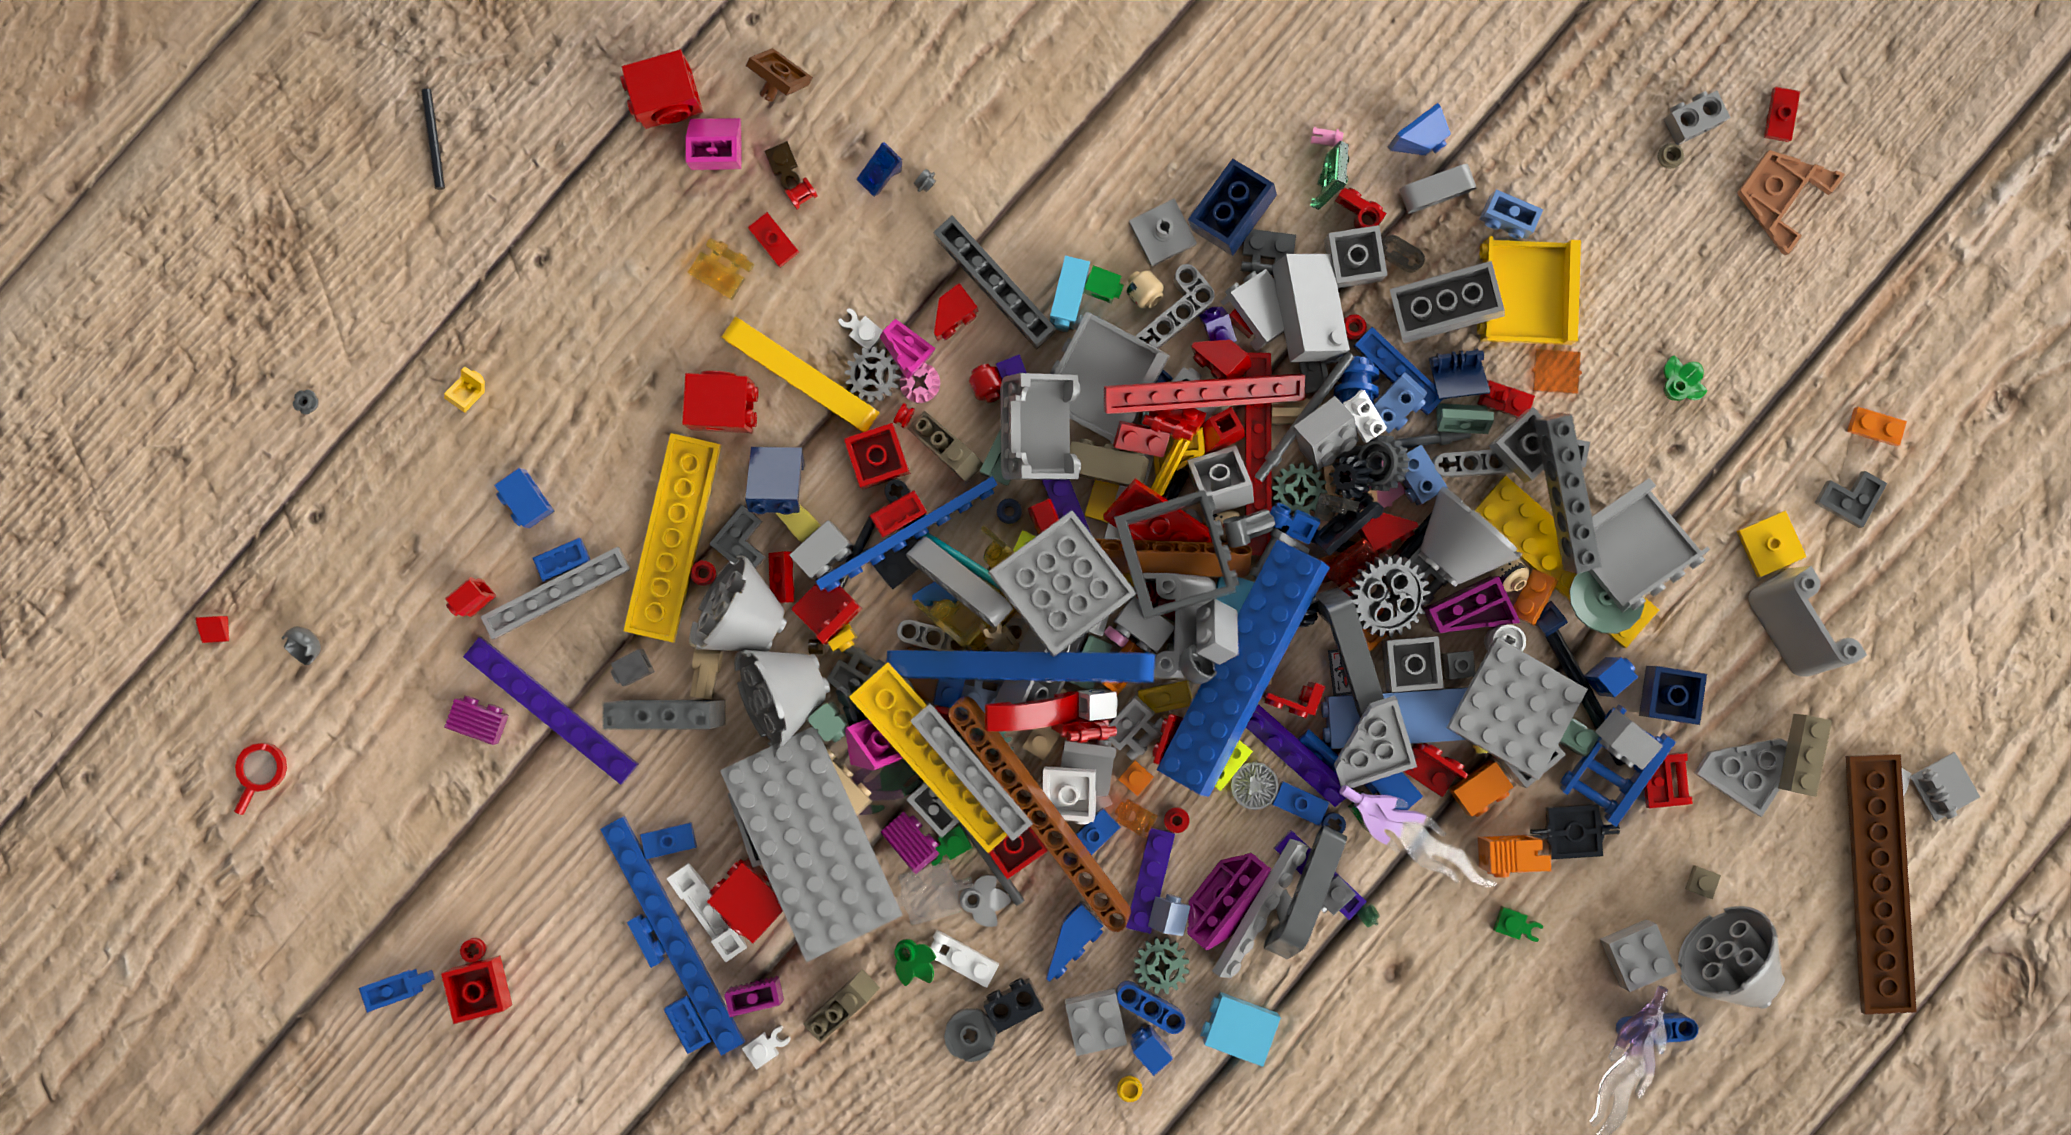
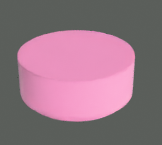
M1108 626L1104 631V635L1122 648L1129 641V639L1111 626Z

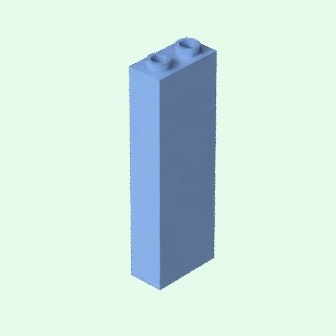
M1468 687L1383 693L1384 699L1394 695L1397 698L1410 744L1466 740L1446 727ZM1352 695L1324 696L1325 702H1321V714L1323 718L1326 717L1327 728H1323V741L1328 743V746L1332 749L1344 748L1360 721Z

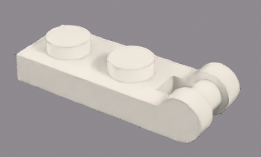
M936 930L933 935L934 941L929 946L936 955L935 960L987 988L999 963L945 933ZM943 944L950 947L946 955L940 952Z

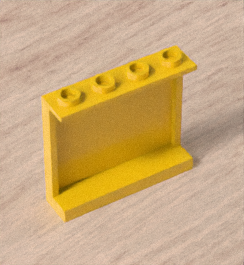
M1489 236L1480 245L1479 258L1483 259V263L1492 261L1505 316L1478 323L1477 334H1480V341L1572 345L1577 342L1581 240H1570L1567 243L1493 240V236Z

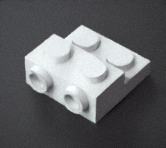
M1045 766L1043 769V791L1065 820L1074 821L1076 824L1094 822L1096 816V769Z

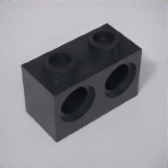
M1022 977L1016 979L1009 984V989L1003 992L998 989L986 996L987 1000L984 1001L983 1007L997 1034L1044 1010V1005L1030 978L1023 980ZM1020 992H1028L1031 995L1030 1001L1027 1003L1019 1002L1017 995ZM997 1004H1005L1008 1007V1012L1004 1015H998L994 1011V1007Z

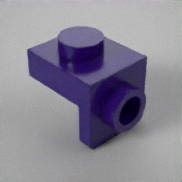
M1211 307L1205 313L1199 315L1209 341L1229 339L1233 342L1237 341L1230 316L1223 307Z

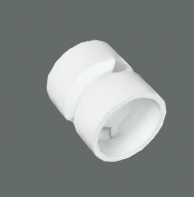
M1514 625L1494 626L1487 631L1484 637V645L1487 651L1497 637L1522 652L1526 646V638L1523 631Z

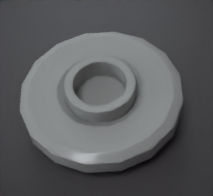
M1258 762L1242 765L1232 777L1230 785L1232 795L1237 803L1252 810L1263 809L1270 805L1277 796L1279 787L1277 776L1273 770L1265 764Z

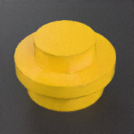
M1129 1075L1119 1080L1117 1093L1123 1101L1134 1102L1142 1095V1084L1135 1076Z

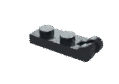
M1364 492L1363 497L1354 499L1315 533L1313 539L1330 556L1372 518L1380 517L1384 508L1378 502H1374V498L1368 492Z

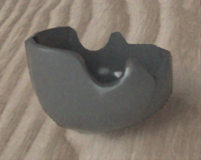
M296 626L287 630L282 636L283 640L287 638L284 648L304 665H310L321 651L318 637L309 629Z
M1197 644L1187 647L1180 655L1179 667L1182 675L1188 681L1194 684H1202L1208 682L1217 674L1216 670H1214V662L1197 653Z

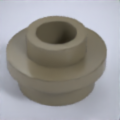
M1668 143L1660 148L1658 161L1664 168L1674 169L1683 162L1684 153L1679 145ZM1667 153L1673 155L1672 161L1666 157Z

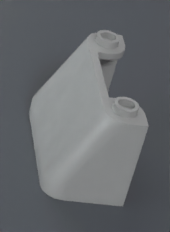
M1020 373L1003 378L1001 383V471L1004 479H1079L1081 462L1075 454L1070 453L1069 402L1075 401L1081 389L1078 375Z
M1812 566L1787 568L1755 587L1748 596L1751 608L1793 674L1803 677L1850 665L1867 656L1861 644L1853 638H1844L1835 643L1808 599L1814 596L1820 588L1819 577Z

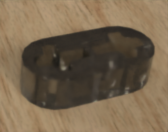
M1388 235L1382 240L1384 258L1402 270L1414 273L1424 265L1425 256L1423 252L1400 237ZM1390 242H1394V248L1400 253L1394 250L1391 253H1388L1386 251L1387 246L1385 245V243L1389 244ZM1403 254L1406 255L1407 257H1411L1412 255H1415V256H1416V260H1415V261H1416L1418 264L1414 263L1412 266H1410V265L1408 264V263H1409V259L1406 258L1405 256H1403Z

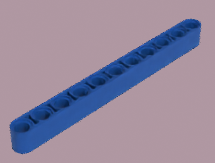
M887 651L886 663L889 662L902 678L1152 683L1154 682L1155 655L1146 653L1059 652L1053 657L1049 652Z

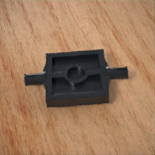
M1598 804L1546 807L1547 823L1545 829H1530V834H1539L1531 836L1547 840L1549 855H1551L1552 860L1603 856L1602 843L1604 835L1620 834V830H1617L1620 829L1619 824L1617 827L1612 824H1603Z

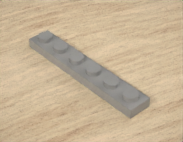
M616 547L480 617L491 639H496L631 569L620 547Z
M931 703L910 720L1012 841L1033 824Z
M1289 840L1212 970L1216 975L1232 978V976L1238 973L1241 968L1242 959L1253 948L1255 937L1266 926L1268 915L1279 904V897L1284 888L1291 884L1293 873L1304 862L1306 851L1309 848L1307 845L1300 841Z

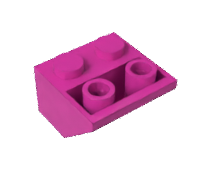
M741 118L690 119L686 133V163L691 170L742 169Z

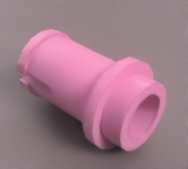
M1314 127L1312 135L1322 137L1312 136L1311 144L1333 146V149L1336 147L1341 148L1344 132H1339V129L1332 131Z

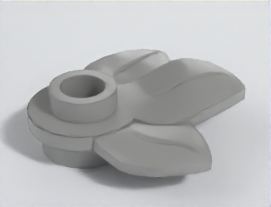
M984 875L978 878L973 887L964 889L960 895L961 907L965 911L972 913L977 923L987 927L997 926L995 911L1001 910L1011 902V898L1006 892L995 888L997 879L993 875ZM975 895L977 902L974 904L969 903L967 900L968 896Z

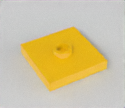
M1786 511L1779 512L1736 531L1757 578L1807 557Z

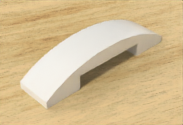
M689 863L667 878L680 899L685 900L712 938L711 943L725 962L747 948L743 937L733 931L719 915L720 913L707 903L712 896L709 894L711 889Z

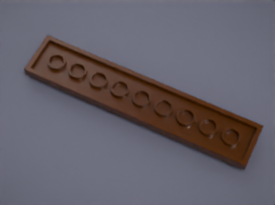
M1901 754L1845 756L1861 1013L1865 1015L1916 1013Z

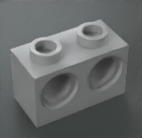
M1707 91L1702 92L1692 98V103L1685 105L1682 102L1669 109L1671 113L1663 120L1675 144L1680 145L1723 124L1731 118L1718 91L1708 94ZM1703 106L1710 109L1711 115H1707L1704 112ZM1680 117L1687 119L1688 126L1681 123Z

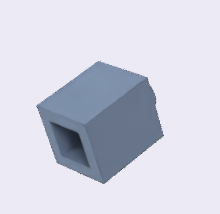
M1167 894L1166 898L1155 896L1148 927L1165 934L1183 936L1191 906L1182 903V898L1175 895Z

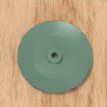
M1589 571L1578 573L1574 577L1569 590L1570 604L1577 618L1588 628L1600 633L1616 634L1630 629L1640 619L1644 608L1643 604L1634 611L1630 607L1622 613Z

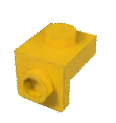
M463 367L461 369V377L444 393V399L465 413L485 393V381L477 371H471Z
M848 624L828 643L833 651L840 649L842 653L854 646L853 640L858 637L851 625Z

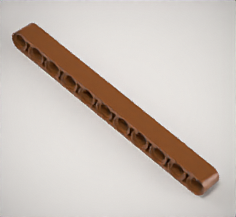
M969 696L960 697L949 710V718L991 775L1033 822L1030 827L1106 928L1112 932L1123 931L1131 915V908L1001 734L985 730V713L977 702ZM958 707L965 708L968 715L962 714ZM974 728L981 729L984 733V736L978 735L974 731ZM993 748L997 750L999 756H994L993 754H991L989 749ZM1005 769L1013 771L1015 776L1007 775ZM1020 790L1027 791L1030 797L1023 796ZM1036 811H1042L1046 817L1038 816ZM1051 831L1058 832L1061 838L1054 837ZM1066 852L1074 853L1077 858L1069 857ZM1082 873H1089L1092 878H1086ZM1097 893L1105 894L1107 899L1100 898ZM1113 913L1120 914L1123 919L1115 918Z

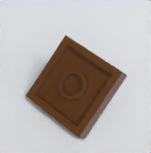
M774 48L749 57L746 67L766 81L760 91V96L764 97L767 94L765 100L770 102L775 100L778 91L787 96L809 86L813 78Z

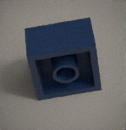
M1646 666L1639 716L1700 725L1707 674L1660 666Z

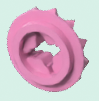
M924 363L913 374L918 378H922V376L927 374L924 383L928 390L919 386L912 391L915 385L914 378L911 376L907 379L902 373L900 388L907 399L916 403H924L936 396L940 388V378L934 367Z

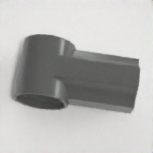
M1263 509L1246 516H1234L1223 520L1228 547L1247 545L1251 542L1250 539L1273 531L1275 521L1269 510Z

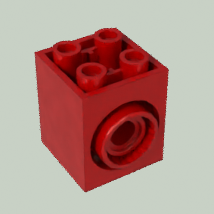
M681 49L621 66L624 75L620 76L624 91H627L630 100H627L631 115H634L637 123L641 122L645 129L662 124L677 123L690 116L704 113L690 64Z
M709 370L701 371L700 374L685 373L682 425L692 431L752 434V428L757 426V412L753 411L754 402H758L759 389L755 387V383L748 376H736V374L731 372Z
M748 858L745 861L740 859L727 871L726 874L730 877L727 880L723 878L709 891V894L712 896L707 903L720 913L719 915L733 931L746 937L754 944L783 912V909L765 870L760 865L752 868Z

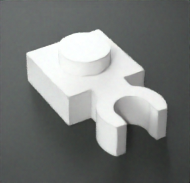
M848 308L846 311L852 316V320L848 323L842 319L838 321L843 328L852 329L853 331L849 336L870 352L872 347L879 342V337L883 330L866 316L859 321L855 311Z
M782 1025L777 1026L770 1037L763 1032L743 1046L742 1050L756 1070L778 1055L779 1052L775 1047H784L791 1040L790 1036L784 1040H780L777 1037V1033L783 1029Z

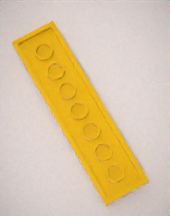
M670 433L625 621L624 632L675 643L690 581L691 569L694 564L721 450L720 444Z
M1503 476L1474 510L1503 534L1517 548V552L1522 553L1520 558L1532 569L1556 578L1559 582L1555 589L1570 601L1569 590L1577 573L1563 569L1553 516L1511 479ZM1645 597L1646 602L1644 603L1640 619L1630 629L1616 634L1606 633L1622 648H1627L1659 611Z
M887 662L849 698L989 853L1007 836L1006 832L911 723L910 720L927 705L892 665Z

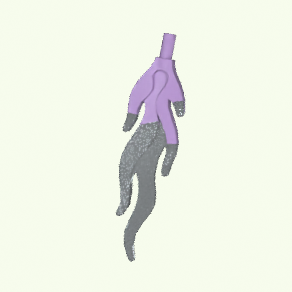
M1347 785L1341 788L1340 794L1354 802L1370 834L1378 841L1389 846L1395 853H1400V849L1394 840L1384 832V829L1391 830L1396 834L1410 857L1421 867L1450 876L1455 883H1459L1456 873L1451 868L1435 861L1433 856H1440L1455 863L1473 883L1487 887H1495L1497 885L1495 881L1478 875L1461 849L1443 843L1427 832L1423 827L1425 825L1432 828L1439 835L1446 836L1445 831L1433 819L1417 811L1393 809L1407 808L1408 804L1406 801L1389 795H1367L1364 793L1360 795Z

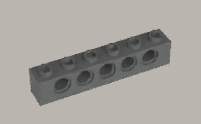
M953 215L933 232L937 242L1036 350L1055 333L1053 324Z
M1555 413L1536 418L1534 422L1563 569L1578 574L1600 568L1601 561L1573 416L1567 413Z

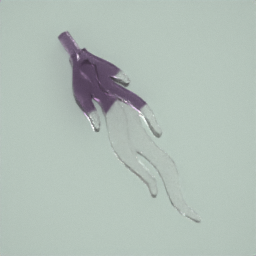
M1658 985L1652 1002L1647 1003L1642 1010L1631 1017L1619 1031L1616 1043L1608 1057L1612 1062L1618 1058L1619 1060L1607 1071L1600 1083L1596 1113L1590 1120L1591 1125L1595 1127L1604 1119L1609 1099L1614 1094L1613 1107L1607 1120L1600 1127L1596 1135H1611L1621 1126L1626 1119L1631 1092L1639 1079L1640 1081L1635 1090V1095L1638 1099L1642 1098L1652 1082L1656 1066L1654 1042L1660 1054L1664 1053L1666 1046V1029L1663 1021L1664 1010L1661 1008L1668 993L1666 987ZM1631 1041L1630 1046L1628 1047V1049L1626 1050V1052L1623 1054V1052H1624L1625 1048L1627 1047L1628 1043Z

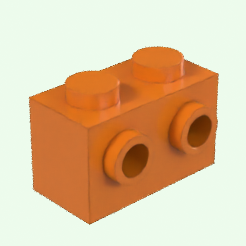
M1489 760L1469 774L1466 779H1462L1448 790L1466 815L1478 817L1488 811L1489 804L1495 800L1500 802L1510 795L1508 791L1514 787L1497 762Z

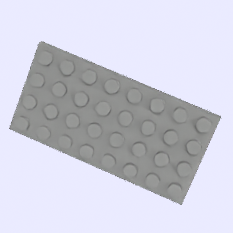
M814 727L792 736L784 746L775 749V746L779 743L720 770L806 962L903 916L821 736Z

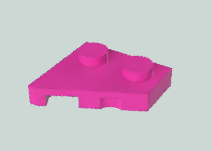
M896 318L882 331L879 337L907 379L933 355L936 349Z

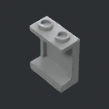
M1267 269L1259 274L1255 271L1243 279L1244 284L1241 286L1238 283L1232 285L1225 291L1227 296L1221 301L1223 306L1231 302L1256 336L1250 343L1255 351L1284 333L1275 280Z

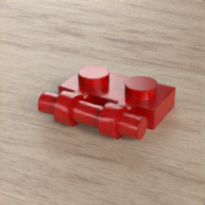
M1196 408L1149 411V415H1145L1142 424L1151 427V430L1155 432L1163 431L1171 434L1174 439H1184L1191 442L1193 436L1197 434L1204 423L1206 412Z
M1077 717L1071 721L1051 726L1052 730L1061 734V737L1067 738L1068 742L1084 743L1088 739L1095 738L1107 740L1109 737L1117 735L1116 726H1109L1108 719L1089 721Z

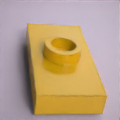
M1188 680L1138 690L1139 698L1154 713L1188 707L1193 701Z

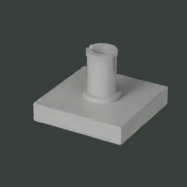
M1175 198L1129 220V224L1151 267L1197 244Z

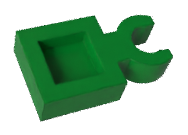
M960 825L948 831L942 838L938 837L941 844L936 847V850L940 854L931 864H939L946 854L952 860L973 848Z
M1501 906L1493 930L1520 940L1523 933L1529 940L1538 942L1539 938L1532 936L1531 930L1534 927L1543 929V925L1536 921L1526 923L1528 915Z

